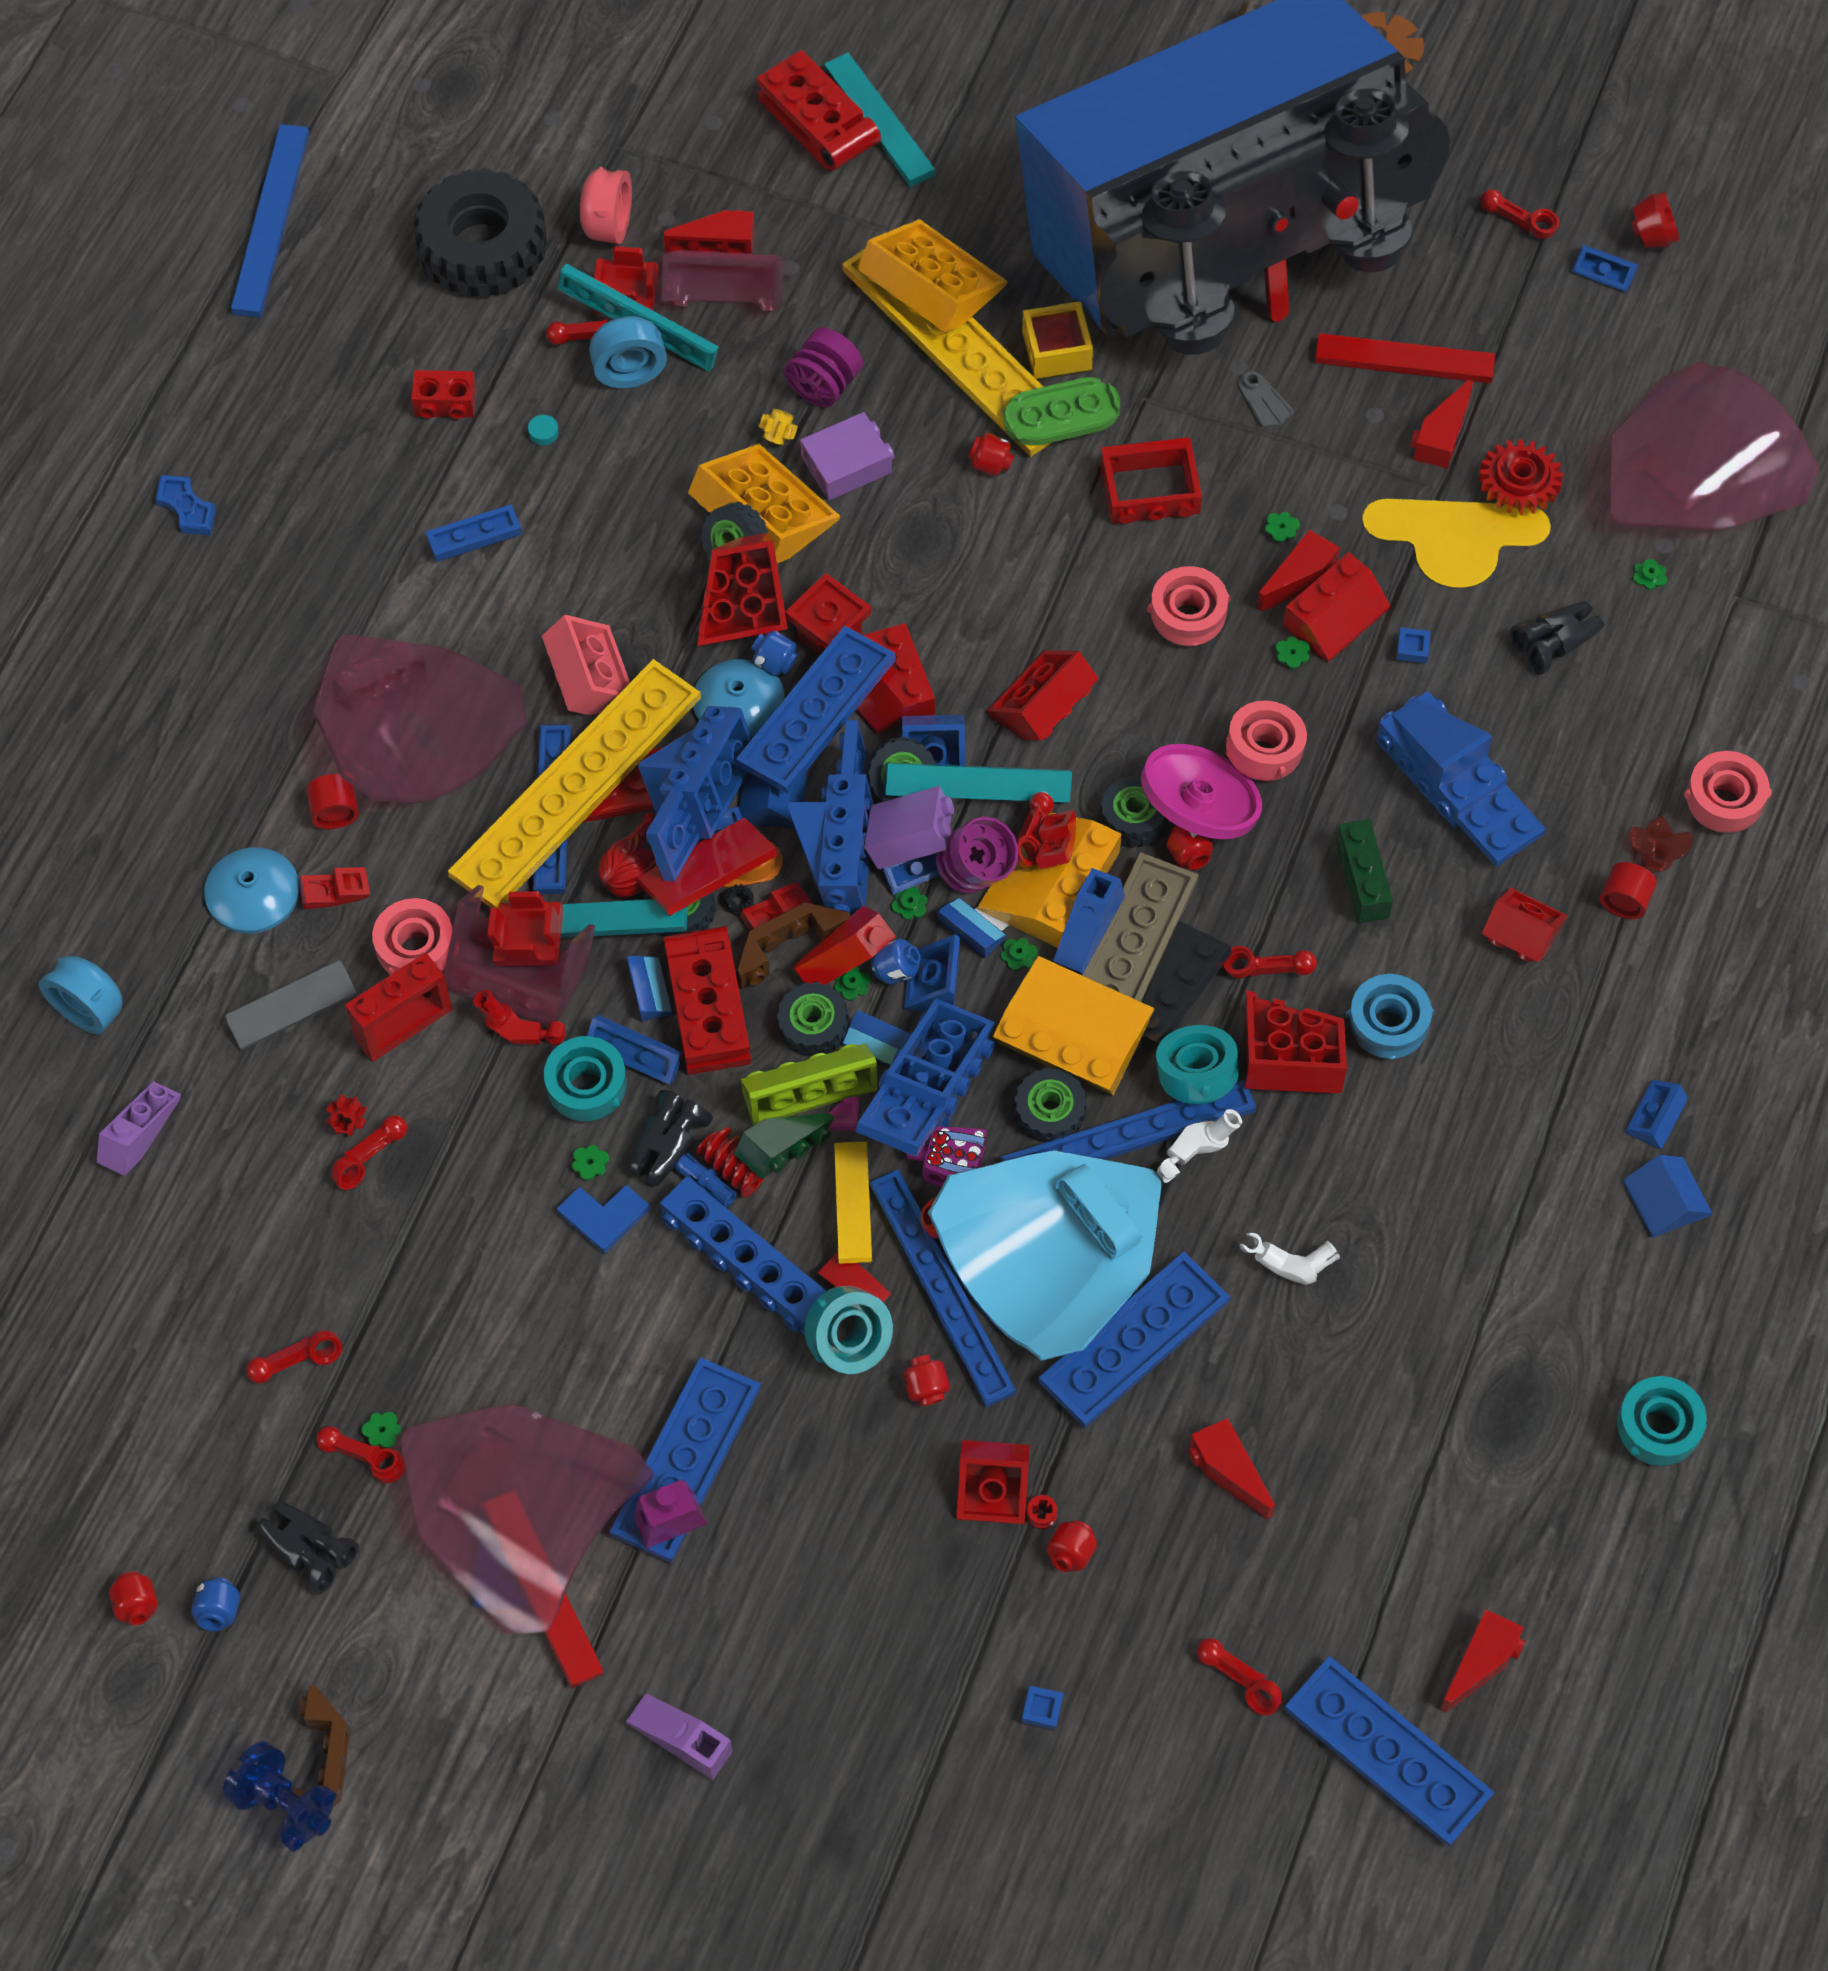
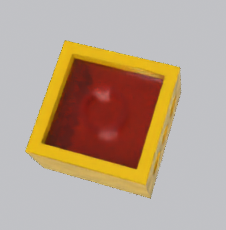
M1081 301L1023 310L1022 333L1035 379L1092 370L1093 346Z

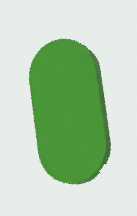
M1085 377L1018 393L1010 399L1003 412V425L1007 434L1013 440L1029 446H1038L1107 429L1117 420L1120 412V397L1114 386L1109 383L1107 385L1101 382V379L1094 377Z

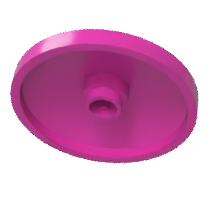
M1188 744L1165 745L1150 754L1142 769L1141 784L1150 803L1168 820L1194 834L1214 839L1238 838L1253 829L1262 812L1261 795L1252 779L1239 772L1229 759L1211 750Z

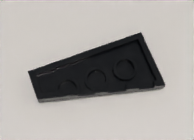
M1178 921L1142 1002L1153 1007L1155 1010L1141 1040L1158 1048L1160 1042L1174 1030L1232 954L1230 945Z

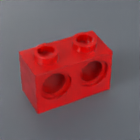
M414 370L411 400L415 417L474 418L477 391L474 371Z

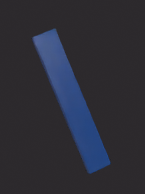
M540 725L538 777L571 744V725ZM568 838L534 872L533 891H538L540 894H566Z

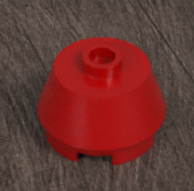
M1652 192L1633 207L1636 218L1631 221L1636 238L1642 237L1645 248H1670V244L1680 241L1679 232L1666 192L1655 195Z

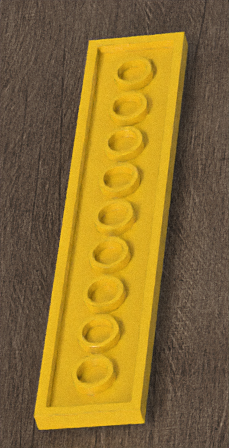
M864 250L842 264L843 272L1007 433L1003 425V412L1010 399L1018 393L1043 386L973 317L964 325L946 333L937 329L932 322L922 315L913 312L911 307L900 299L892 297L879 284L871 282L865 274L858 270ZM1015 441L1030 457L1051 444L1029 446Z
M653 659L448 870L449 877L490 908H499L501 903H506L508 901V893L516 892L690 711L701 699V692Z

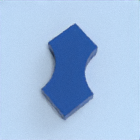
M161 475L156 495L157 506L168 508L179 517L181 533L211 536L216 515L215 505L199 499L193 493L190 477Z

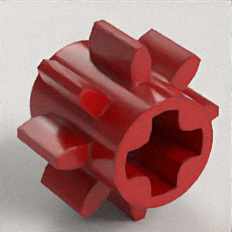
M341 1094L337 1099V1103L330 1102L326 1109L331 1114L326 1120V1124H331L335 1134L348 1133L351 1137L355 1133L356 1127L362 1129L367 1121L362 1117L367 1107L361 1105L357 1096L345 1098Z

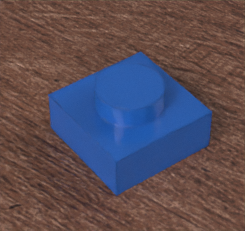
M1400 628L1397 660L1427 663L1431 631Z
M1029 1686L1022 1723L1056 1730L1064 1693Z

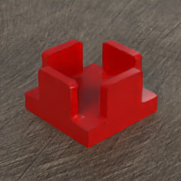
M615 246L613 249L614 260L597 258L594 279L651 310L654 309L659 264L644 262L643 249ZM594 309V314H602Z
M825 573L785 611L786 619L797 627V639L820 656L824 648H827L844 626L862 635V623L872 614V607L829 574Z
M538 891L509 892L508 900L510 903H501L499 908L490 909L488 937L494 945L493 962L495 966L558 965L564 911L561 902H545Z

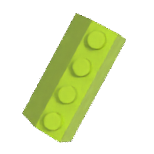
M866 1043L860 1045L849 1044L836 1052L829 1054L818 1053L805 1061L798 1063L787 1062L774 1070L767 1072L756 1071L749 1074L746 1078L741 1079L742 1094L753 1126L764 1119L788 1117L843 1101L849 1097L877 1091V1062L875 1056Z

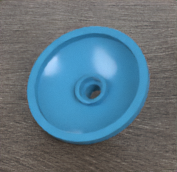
M727 660L712 666L699 678L695 688L701 692V699L693 706V710L699 722L707 706L741 708L751 738H753L785 699L784 689L777 676H773L758 667L752 660ZM737 687L743 688V689L740 690V691H735V690H733L734 688H737Z
M261 847L236 850L223 857L209 872L204 887L205 902L212 917L220 925L231 931L247 934L264 932L282 923L294 910L300 893L297 873L288 859L278 852ZM246 878H254L250 882H244Z

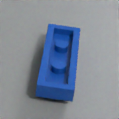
M512 504L426 531V537L436 562L522 535L521 526Z
M600 1015L593 1017L587 1036L601 1038L613 1045L622 1056L624 1065L669 1085L674 1082L683 1052Z

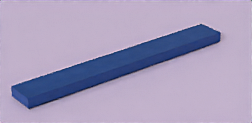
M284 124L279 126L231 307L233 315L262 317L309 137L308 127Z
M1241 1080L1236 1082L1234 1088L1227 1095L1212 1103L1191 1105L1175 1101L1000 1157V1162L1049 1151H1059L1106 1160L1178 1137L1185 1127L1205 1121H1217L1226 1110L1231 1109L1240 1116L1256 1112L1257 1107L1250 1090L1245 1089V1081Z
M899 1169L870 1181L869 1188L985 1407L987 1408L1015 1395L1016 1389L938 1242L925 1232L921 1223V1211Z

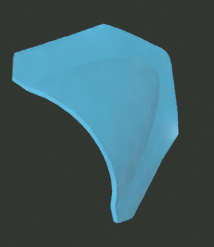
M1049 1151L948 1175L928 1215L955 1273L983 1313L1007 1337L1028 1349L1040 1360H1045L1084 1350L1149 1276L1156 1235L1161 1179L1154 1170L1065 1152Z

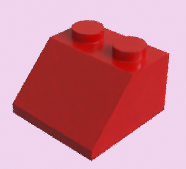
M1511 887L1496 901L1481 934L1489 937L1488 941L1495 946L1501 948L1507 946L1517 951V956L1523 960L1540 962L1549 951L1568 915Z
M962 1440L957 1519L1025 1524L1030 1445Z

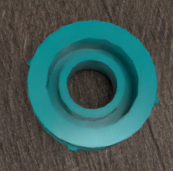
M1207 1025L1186 1026L1168 1034L1157 1048L1156 1061L1159 1082L1169 1096L1182 1103L1202 1105L1217 1101L1227 1095L1234 1088L1238 1080L1239 1062L1237 1061L1238 1050L1236 1043L1228 1033L1219 1028Z
M579 1036L561 1043L549 1054L544 1067V1082L550 1102L557 1111L571 1120L580 1122L600 1120L617 1109L624 1098L627 1078L623 1058L613 1045L601 1038ZM593 1074L601 1078L594 1088L588 1090H580L571 1084L578 1076Z
M838 1286L827 1290L812 1303L805 1319L804 1334L807 1346L817 1362H822L840 1373L858 1374L869 1370L884 1357L893 1337V1323L887 1306L879 1298L861 1288ZM854 1315L855 1323L851 1334L846 1339L838 1341L837 1327L845 1317Z
M1656 1376L1641 1380L1629 1390L1618 1413L1617 1427L1621 1441L1631 1455L1649 1465L1671 1466L1685 1460L1698 1447L1706 1429L1707 1416L1705 1406L1693 1388L1672 1377ZM1652 1413L1663 1414L1671 1419L1676 1430L1669 1434L1657 1433L1647 1424L1646 1415Z

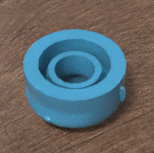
M625 316L605 323L595 332L589 346L590 357L597 379L603 384L614 388H632L648 383L662 372L667 362V354L660 331L652 322L641 317Z
M77 956L58 958L52 972L44 975L39 981L40 991L46 1000L63 1017L89 1033L102 1034L122 1009V995L116 983L100 967L84 958Z
M1382 974L1372 977L1360 985L1354 994L1350 1009L1345 1013V1017L1349 1018L1351 1033L1356 1043L1363 1050L1376 1057L1393 1060L1409 1055L1421 1046L1426 1039L1435 1011L1431 1006L1427 993L1418 983L1402 975ZM1382 1012H1390L1400 1016L1404 1022L1399 1026L1388 1027L1381 1024L1377 1020L1376 1015Z

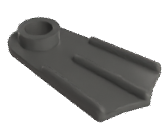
M1246 372L1241 375L1238 386L1262 428L1282 426L1286 419L1293 414V409L1261 374ZM1252 379L1255 380L1257 383L1250 384L1247 381Z

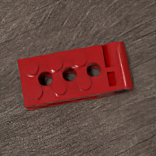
M800 50L757 77V85L762 89L758 92V100L827 171L829 169L835 171L881 141V134L876 124L869 117L863 118V110L803 50Z
M727 926L663 936L687 1074L693 1075L751 1065L749 1040Z

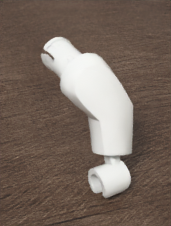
M1229 1109L1217 1121H1205L1185 1127L1167 1151V1155L1170 1158L1164 1160L1157 1169V1173L1164 1183H1168L1180 1173L1175 1166L1176 1163L1183 1166L1196 1154L1212 1153L1224 1148L1228 1144L1229 1135L1242 1124L1241 1116L1236 1111Z
M1255 1233L1246 1234L1254 1239L1255 1245L1252 1249H1249L1244 1244H1240V1249L1243 1252L1256 1253L1255 1259L1275 1274L1304 1285L1315 1282L1318 1277L1317 1273L1340 1259L1339 1254L1336 1253L1337 1250L1329 1241H1326L1306 1257L1289 1254L1269 1242L1262 1243L1260 1236Z

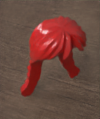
M654 812L646 813L643 817L644 822L637 826L635 831L629 836L612 844L610 849L601 858L599 877L604 883V887H607V891H610L618 898H629L642 892L644 889L639 885L637 877L657 866L653 851L643 848V843L647 839V829L656 817Z

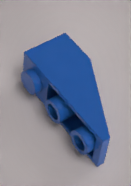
M1094 868L1091 869L1077 894L1053 960L1055 964L1083 975L1125 898L1121 879Z

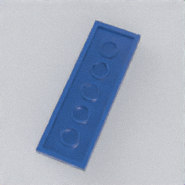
M844 626L736 758L737 766L788 794L846 723V720L850 718L896 661L895 653Z
M1183 1252L1127 1300L1084 1350L1065 1354L1039 1377V1383L1085 1429L1230 1302V1296Z
M699 1358L610 1530L611 1537L672 1564L687 1533L646 1548L634 1520L638 1498L661 1487L685 1480L694 1491L701 1507L761 1389V1383L706 1359Z
M1328 1656L1284 1708V1711L1448 1848L1494 1794L1493 1790L1331 1656Z

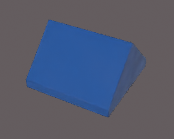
M807 771L788 794L748 772L743 780L739 807L742 818L745 817L752 825L794 828L788 810V802H804Z
M956 934L918 948L921 958L919 969L914 977L907 980L905 1009L927 1012L936 998L955 1006L960 958V937Z
M1658 1155L1623 1180L1652 1238L1712 1215V1211L1683 1157Z

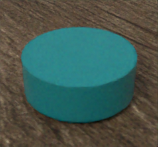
M538 415L529 422V437L534 443L549 445L557 439L559 434L558 424L553 417Z

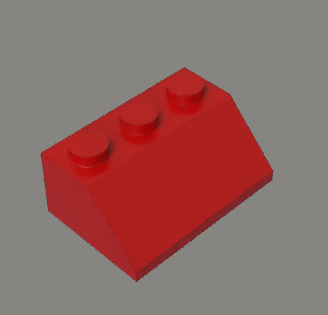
M1348 552L1286 606L1283 627L1299 640L1308 642L1310 649L1328 663L1390 609V604L1372 571Z
M1044 650L986 712L990 717L1021 739L1042 741L1052 734L1053 727L1060 720L1070 715L1072 707L1091 692V687L1099 678L1080 651Z

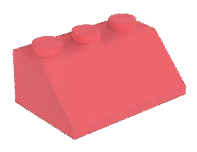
M563 615L542 635L568 711L590 716L601 713L630 683L609 625Z

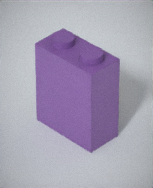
M865 412L800 439L801 457L828 501L892 473L893 450L889 443H883L875 421L870 422Z
M936 786L871 805L864 848L876 867L881 869L946 850L948 836L951 835V815L954 814V805L951 798L945 796L940 786Z

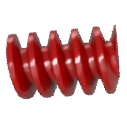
M729 1127L722 1131L711 1133L700 1144L697 1154L704 1156L705 1162L713 1165V1169L717 1173H723L722 1177L726 1182L732 1181V1187L735 1190H741L743 1198L751 1196L761 1186L765 1178L761 1179L734 1154L741 1138L737 1135L729 1140L728 1137L732 1131Z

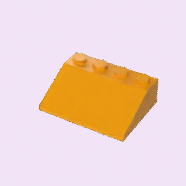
M920 219L868 240L858 266V270L865 274L871 282L879 284L892 297L900 299L911 307L913 312L922 315L932 322L937 329L946 333L964 325L1007 284V280Z
M760 444L700 464L688 491L699 505L710 513L732 502L733 504L742 502L744 505L752 506L751 508L756 510L766 523V529L773 539L777 563L790 559L838 522L841 517Z
M1076 817L1075 842L1069 863L1040 869L1038 864L1029 868L1016 864L1013 872L1006 878L989 887L978 905V910L1058 948L1077 894L1089 872L1094 868L1108 873L1120 853L1122 834L1096 821ZM1038 833V836H1037L1036 839H1037V840L1039 841V843L1042 845V840H1041L1040 835H1039V833ZM1021 846V854L1027 860L1028 853H1025L1024 848Z
M1038 956L1007 1006L993 1038L1004 1047L1050 1068L1062 1069L1061 1071L1073 1074L1075 1079L1114 1096L1155 1009Z

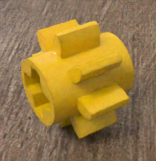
M774 408L771 414L762 415L758 426L765 431L763 438L780 445H784L785 439L793 440L798 428L792 422L793 415Z

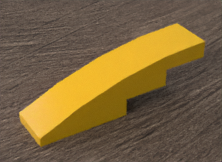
M867 1142L834 1143L839 1263L872 1262Z

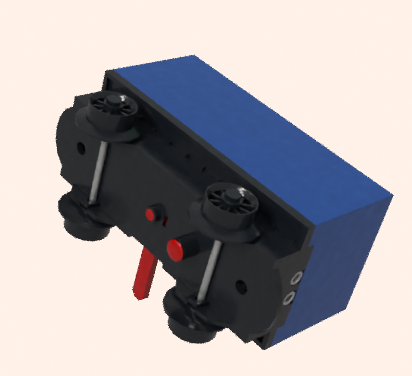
M1344 0L1273 1L1015 116L1033 255L1076 302L1081 301L1083 310L1107 337L1119 331L1125 337H1128L1149 326H1155L1156 330L1165 336L1169 347L1176 352L1187 355L1203 354L1220 345L1224 339V331L1227 330L1234 319L1235 306L1228 295L1230 289L1252 280L1253 274L1263 269L1267 316L1275 322L1285 319L1289 313L1286 259L1304 250L1310 253L1328 244H1333L1338 251L1343 253V259L1348 266L1362 272H1379L1395 265L1401 257V249L1406 247L1412 237V223L1406 214L1407 208L1431 197V185L1443 170L1450 146L1446 125L1436 114L1429 112V103L1406 82L1405 57Z

